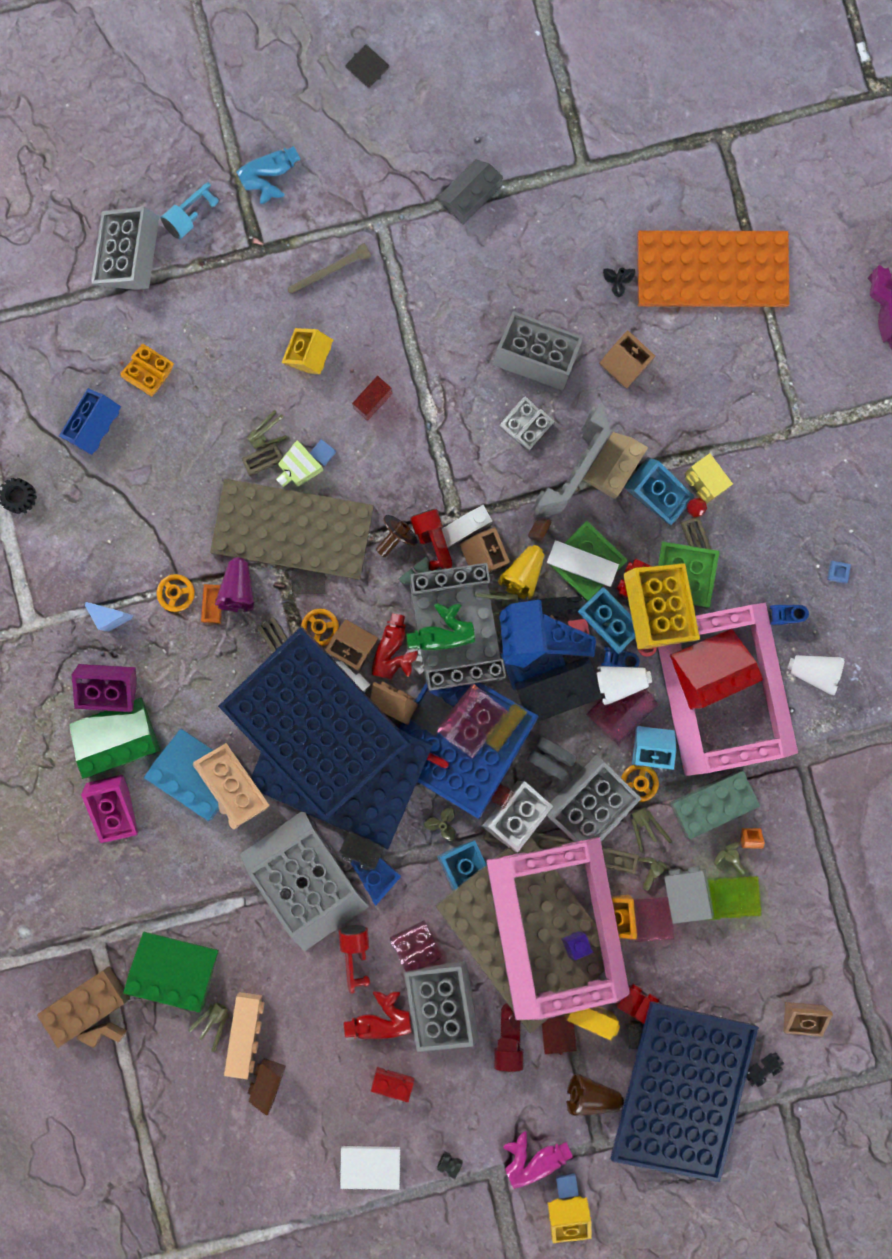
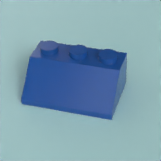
M87 388L59 437L92 455L99 448L103 436L108 433L112 421L118 417L121 406L105 395Z
M541 600L513 603L500 612L504 663L524 668L547 652Z

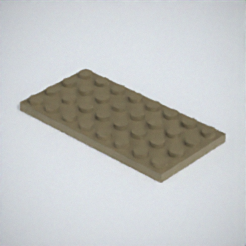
M224 479L210 553L361 580L374 505Z

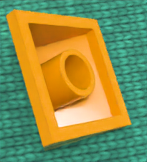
M630 895L611 896L619 938L637 939L634 899Z

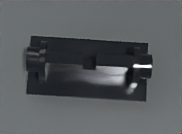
M776 1052L773 1054L769 1053V1055L760 1060L764 1065L763 1069L760 1068L758 1063L748 1069L746 1079L748 1081L752 1079V1087L754 1085L760 1087L767 1082L766 1077L771 1073L775 1076L783 1070L781 1066L784 1065V1062L779 1064L778 1060L780 1057Z

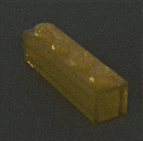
M516 703L509 708V713L503 716L500 725L498 724L495 727L494 733L488 736L486 743L496 751H499L527 714V711Z

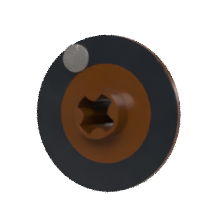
M391 515L384 516V524L390 533L376 548V551L382 557H387L400 541L410 546H415L418 543L416 535L406 523Z

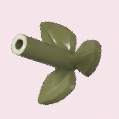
M451 807L444 809L441 812V821L436 817L429 818L425 821L424 827L430 831L440 829L444 839L453 841L455 831L447 823L453 821L454 809Z
M734 842L727 845L725 851L721 850L718 853L714 864H719L725 858V860L732 863L740 875L746 874L747 870L741 864L737 850H734L741 843Z
M651 857L638 859V861L650 864V871L642 887L649 891L654 879L660 876L664 869L668 872L670 869L662 861L659 860L657 862Z

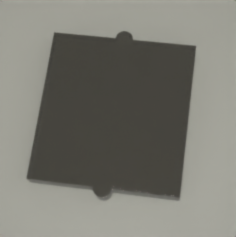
M365 44L357 53H354V57L345 67L365 86L370 88L378 79H381V75L390 65Z
M292 568V577H290L292 581V595L325 594V580H327V577L324 573Z
M427 691L410 720L419 725L422 730H427L437 737L454 707L443 701L442 697L438 698Z

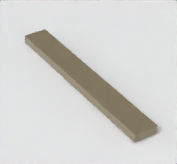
M486 830L484 840L504 844ZM534 831L531 835L540 850L561 847L562 844L574 842L572 839ZM602 847L606 868L631 874L636 873L639 859L638 854Z

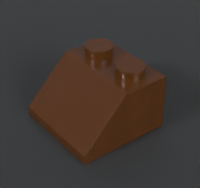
M264 1058L262 1063H258L254 1075L257 1078L255 1083L251 1082L247 1094L250 1095L248 1102L268 1116L276 1098L286 1065Z

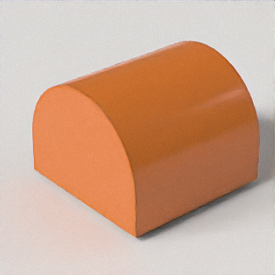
M742 828V848L763 849L765 842L761 828Z

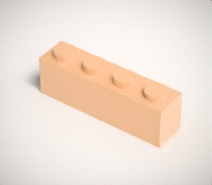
M239 992L236 996L224 1076L248 1079L250 1073H254L255 1061L252 1060L253 1054L257 1053L259 1043L256 1041V1034H260L262 1024L259 1021V1015L263 1014L265 1002H262V995Z

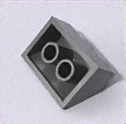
M475 159L437 197V200L464 225L502 187L503 176L491 164Z

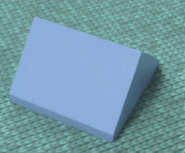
M89 602L85 603V607L98 630L109 632L133 617V615Z

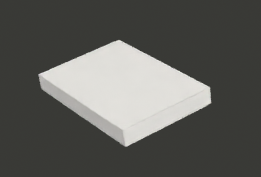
M341 1146L340 1189L399 1190L400 1147Z

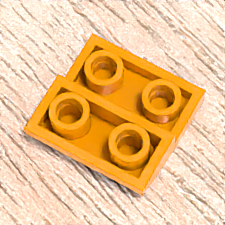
M142 343L131 356L132 360L120 375L121 378L153 397L169 375L174 363Z

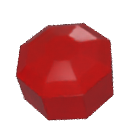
M700 497L690 500L687 505L688 513L693 517L704 515L707 510L706 501Z

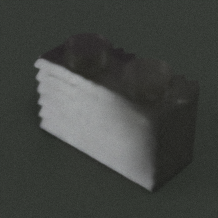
M350 830L339 854H342V859L351 863L353 860L360 863L359 867L370 871L371 868L375 870L385 846Z

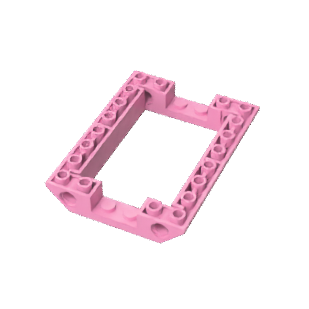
M766 603L697 615L696 621L699 635L750 625L759 669L763 678L762 683L774 738L778 739L762 740L752 744L722 750L717 749L704 753L695 709L690 710L670 658V654L682 650L681 643L657 647L684 776L711 773L798 754Z
M600 837L562 844L561 847L531 853L523 852L486 860L516 1020L544 1019L618 1002L630 994ZM585 863L602 958L608 980L590 981L588 986L557 993L546 991L536 996L514 878Z

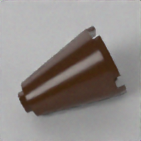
M581 1074L573 1075L569 1082L567 1094H570V1101L566 1100L570 1115L617 1113L623 1107L624 1099L621 1097V1093Z

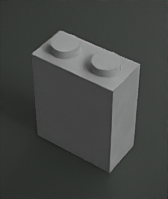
M700 866L689 867L688 871L681 872L680 869L669 870V874H666L664 879L673 924L712 919L714 912L706 870L700 869Z

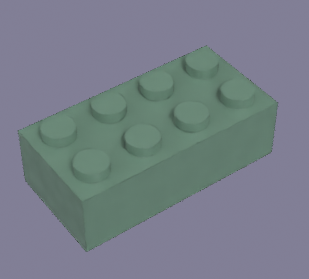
M736 770L669 802L685 837L689 840L760 807L742 770Z

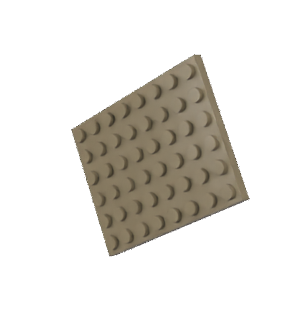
M530 836L519 852L508 847L495 858L541 850ZM486 864V866L436 904L435 907L514 1012ZM555 869L515 877V887L536 996L546 991L557 993L588 986V982L594 981L605 971L597 926ZM580 931L586 934L593 953L578 960H573L568 957L562 938ZM550 1017L520 1021L531 1034Z

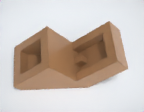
M108 1022L84 1030L76 1039L94 1048L100 1042L103 1035L119 1043L124 1038L127 1030Z

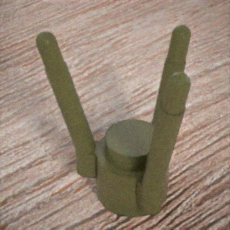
M274 410L255 430L250 432L251 434L247 438L255 449L258 447L263 449L288 438L287 435L264 442L267 440L264 433L283 418L282 414L264 427L276 414Z
M489 590V594H476V597L501 600V607L505 608L510 604L518 603L517 594ZM502 610L493 612V616L500 615Z
M644 807L632 813L633 818L631 822L634 826L640 852H643L638 824L640 827L645 826L653 842H657L648 824L650 820L667 841L672 843L671 838L654 819L650 810L647 811Z
M215 1002L189 1028V1032H192L209 1015L210 1021L199 1037L200 1040H203L213 1023L218 1024L221 1021L213 1043L212 1052L216 1050L225 1021L229 1017L227 1014L228 1009L222 1004Z

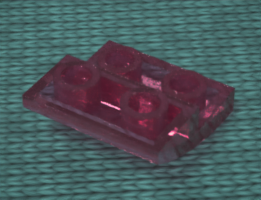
M668 897L634 900L637 933L635 942L674 939V926Z
M425 920L390 937V941L406 972L422 969L443 958Z

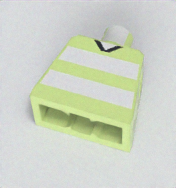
M297 440L278 465L284 472L276 480L283 488L291 480L297 486H301L321 473L323 468Z

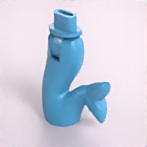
M294 146L289 149L283 148V150L250 161L238 169L236 173L246 191L253 189L262 191L260 204H264L271 197L281 198L285 194L259 176H278L284 174L294 166L295 162L301 159Z

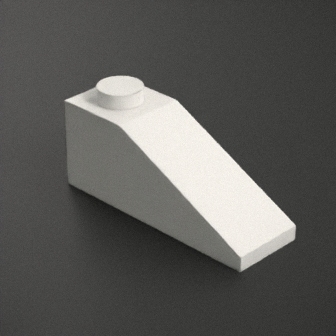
M484 505L463 515L442 529L447 547L450 548L492 525V520Z

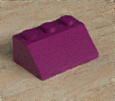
M77 665L71 674L74 709L133 711L137 687L136 667Z

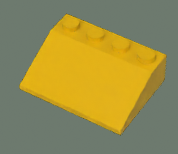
M685 564L634 568L624 573L638 650L700 639Z

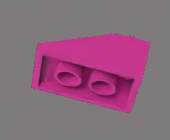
M123 774L85 784L81 796L100 843L138 835L130 792Z

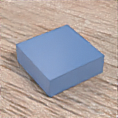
M321 439L310 454L325 467L335 455L336 450Z
M830 561L827 580L848 583L851 564Z
M575 1173L556 1176L559 1199L579 1196Z

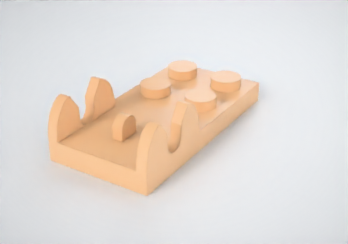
M227 743L193 762L194 768L218 801L220 812L228 816V822L232 829L238 828L246 821L269 808L268 802Z

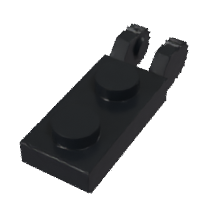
M582 596L534 600H541L543 614L562 617L569 614H578L581 608L568 610L567 603L582 601Z

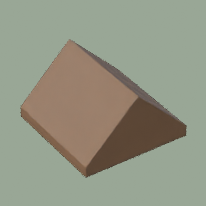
M785 1002L784 1033L823 1037L833 1013L824 1005Z

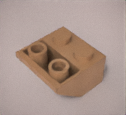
M627 330L599 364L627 389L653 362L655 355Z
M496 527L479 533L459 544L468 565L487 563L488 572L491 573L510 564Z
M345 619L325 651L360 671L379 638Z
M383 681L381 684L374 682L372 685L371 700L383 713L408 725L418 706L413 701L414 697Z

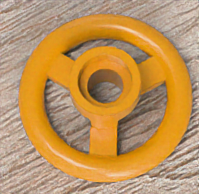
M169 575L162 579L157 587V600L168 611H183L190 606L194 599L193 584L183 575ZM180 580L184 582L187 587L180 588L175 584H171L169 581ZM164 586L166 587L165 594L170 599L169 604L164 601L162 596ZM176 589L177 595L173 596L172 591ZM189 593L188 599L184 604L175 606L176 600L181 595Z
M321 608L308 612L301 623V626L306 631L308 621L312 623L311 629L315 633L314 639L320 646L328 645L339 629L336 616L329 610ZM314 615H326L331 619V622L326 623L322 619H315ZM318 624L323 625V629L320 631L316 629ZM333 627L331 636L326 640L320 641L321 634L325 633L328 628Z
M631 765L623 772L621 777L630 788L646 793L645 796H641L642 799L639 802H645L653 798L659 787L656 772L648 766ZM640 770L639 775L633 782L626 783L627 777L631 772ZM646 771L653 779L652 790L648 788L649 780L645 777ZM638 780L643 781V785L641 787L637 785Z

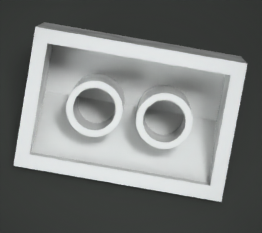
M517 781L482 827L496 839L514 851L519 852L553 806L525 781Z

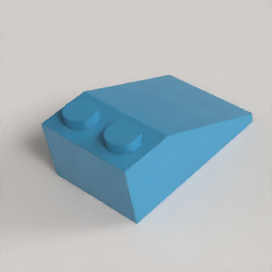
M651 458L645 460L624 486L638 501L670 526L684 511L689 501L695 497L658 460Z

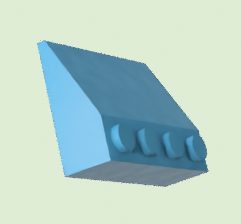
M180 729L155 760L144 778L207 821L212 820L219 810L218 801L193 766L194 761L212 752L213 749L183 729Z

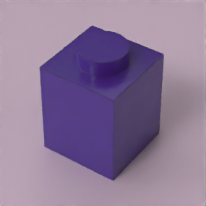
M578 931L562 938L567 955L573 960H578L593 953L585 933Z

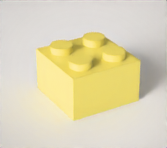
M711 453L699 460L684 473L686 482L690 486H694L697 490L698 498L700 497L706 501V504L733 485Z

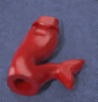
M392 613L390 621H387L390 625H386L376 650L372 665V675L392 680L396 671L401 667L406 676H410L412 663L416 660L418 651L409 652L391 659L404 641L406 628L404 615Z
M378 991L373 992L378 1004L391 1021L368 1014L352 1018V1021L344 1022L345 1038L387 1039L412 1033L409 1011L394 1007L400 992H392L388 995Z

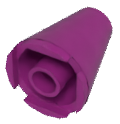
M236 557L228 563L215 601V605H218L219 609L230 612H238V609H244V612H249L254 609L249 565L243 558Z

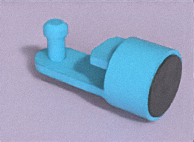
M209 182L204 184L180 206L173 205L161 216L164 227L173 237L180 240L194 228L193 222L197 219L198 213L195 211L188 216L184 211L201 196H204L209 201L211 207L218 204L219 199L214 197L209 191L211 187Z

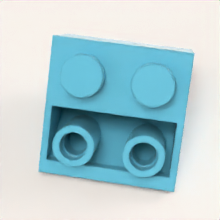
M636 726L632 764L674 770L676 756L675 731Z

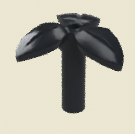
M622 267L616 274L613 269H603L604 279L608 283H616L612 287V293L617 297L623 296L625 288L621 283H630L635 276L636 270Z

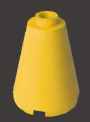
M537 545L528 546L498 579L499 585L502 587L504 584L507 587L506 591L517 594L518 598L525 600L528 597L531 600L545 556L543 549Z

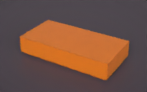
M204 584L202 623L221 624L222 609L215 605L221 585Z

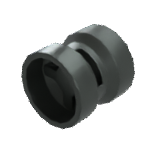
M444 1151L436 1170L441 1173L446 1171L450 1178L455 1179L461 1169L463 1160L459 1158L451 1159V1154Z

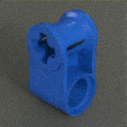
M804 605L770 606L772 610L771 625L800 623L809 617V611ZM796 609L802 612L801 619H797L794 616Z
M604 647L606 652L601 666L628 667L625 663L627 657L634 658L635 665L633 667L637 668L639 666L640 659L636 654L621 651L618 654L613 648Z

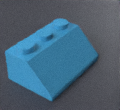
M604 587L578 611L618 654L635 638L632 616Z
M475 840L452 848L437 856L452 891L456 890L461 884L486 866Z

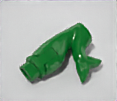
M434 604L439 615L454 631L428 626L421 628L419 633L418 630H414V633L406 634L408 649L417 648V651L420 648L422 650H442L475 643L473 623L456 619V615L462 606L461 604H454L449 608L441 604Z

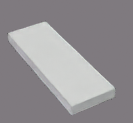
M556 540L547 560V564L611 587L619 566L617 563Z

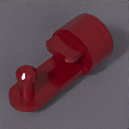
M505 1003L501 1009V1038L498 1039V1047L494 1049V1069L501 1072H520L524 1070V1049L520 1048L521 1021L515 1019L514 1012Z

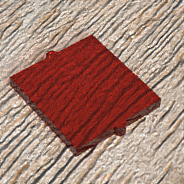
M557 1015L555 1018L547 1019L542 1024L545 1054L559 1053L562 1055L564 1052L577 1051L574 1023L567 1021L566 1017H559Z

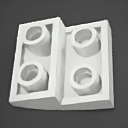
M525 396L499 426L521 445L530 450L554 421Z

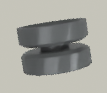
M540 736L535 745L538 749L545 752L544 755L531 751L527 760L537 765L536 768L548 775H554L564 781L569 772L559 765L560 762L573 766L577 757Z

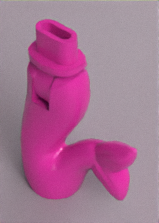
M526 1131L519 1136L516 1143L510 1142L503 1146L504 1149L515 1154L514 1161L505 1168L513 1189L529 1185L550 1175L560 1168L562 1164L565 1165V1161L573 1158L565 1142L559 1146L555 1144V1147L547 1146L542 1148L534 1155L529 1164L524 1167L527 1158Z

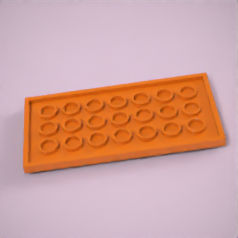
M638 230V306H789L788 231Z

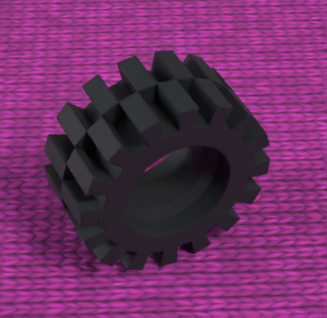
M11 478V481H5V485H0L2 487V490H0V505L4 506V509L12 513L21 514V512L27 513L26 510H31L32 507L30 506L35 505L34 499H37V496L34 493L36 491L27 481L20 478ZM15 489H21L24 493V498L19 503H14L11 500V493Z

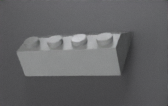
M145 207L102 211L91 281L92 285L132 290L149 289L159 215Z
M513 311L496 350L492 365L563 391L583 337Z
M596 755L551 801L550 804L553 807L547 816L574 842L600 837V841H602L642 798Z
M467 962L446 963L405 972L417 1052L474 1046L479 1037Z

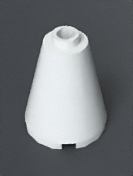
M796 655L795 659H790L788 669L791 670L790 674L830 695H835L838 687L836 685L840 681L845 658Z
M597 667L599 671L597 676L600 693L605 695V698L602 699L604 705L611 704L649 687V683H652L651 672L647 671L646 668Z

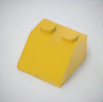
M295 328L281 363L306 373L320 374L324 368L327 355L331 350L333 339L317 329Z
M577 1196L571 1200L555 1199L552 1202H548L552 1243L592 1239L591 1217L587 1198Z

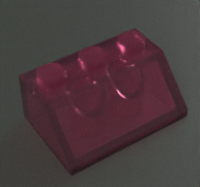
M472 684L437 728V731L473 758L509 711L476 685Z
M644 689L607 705H604L601 699L586 715L613 742L619 745L659 704L651 693Z

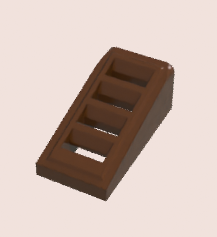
M536 520L528 537L539 543L542 542L552 523L551 520Z

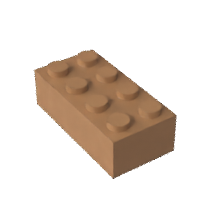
M108 966L37 1014V1017L56 1047L59 1048L125 1004L130 998L127 994H123L124 988L110 966Z

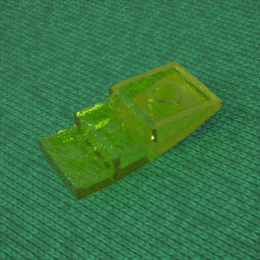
M759 876L707 878L714 917L707 920L762 916Z

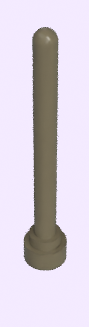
M366 244L359 245L355 249L356 252L289 286L288 292L293 294L357 259L362 260L364 258L366 260L370 258L371 254Z

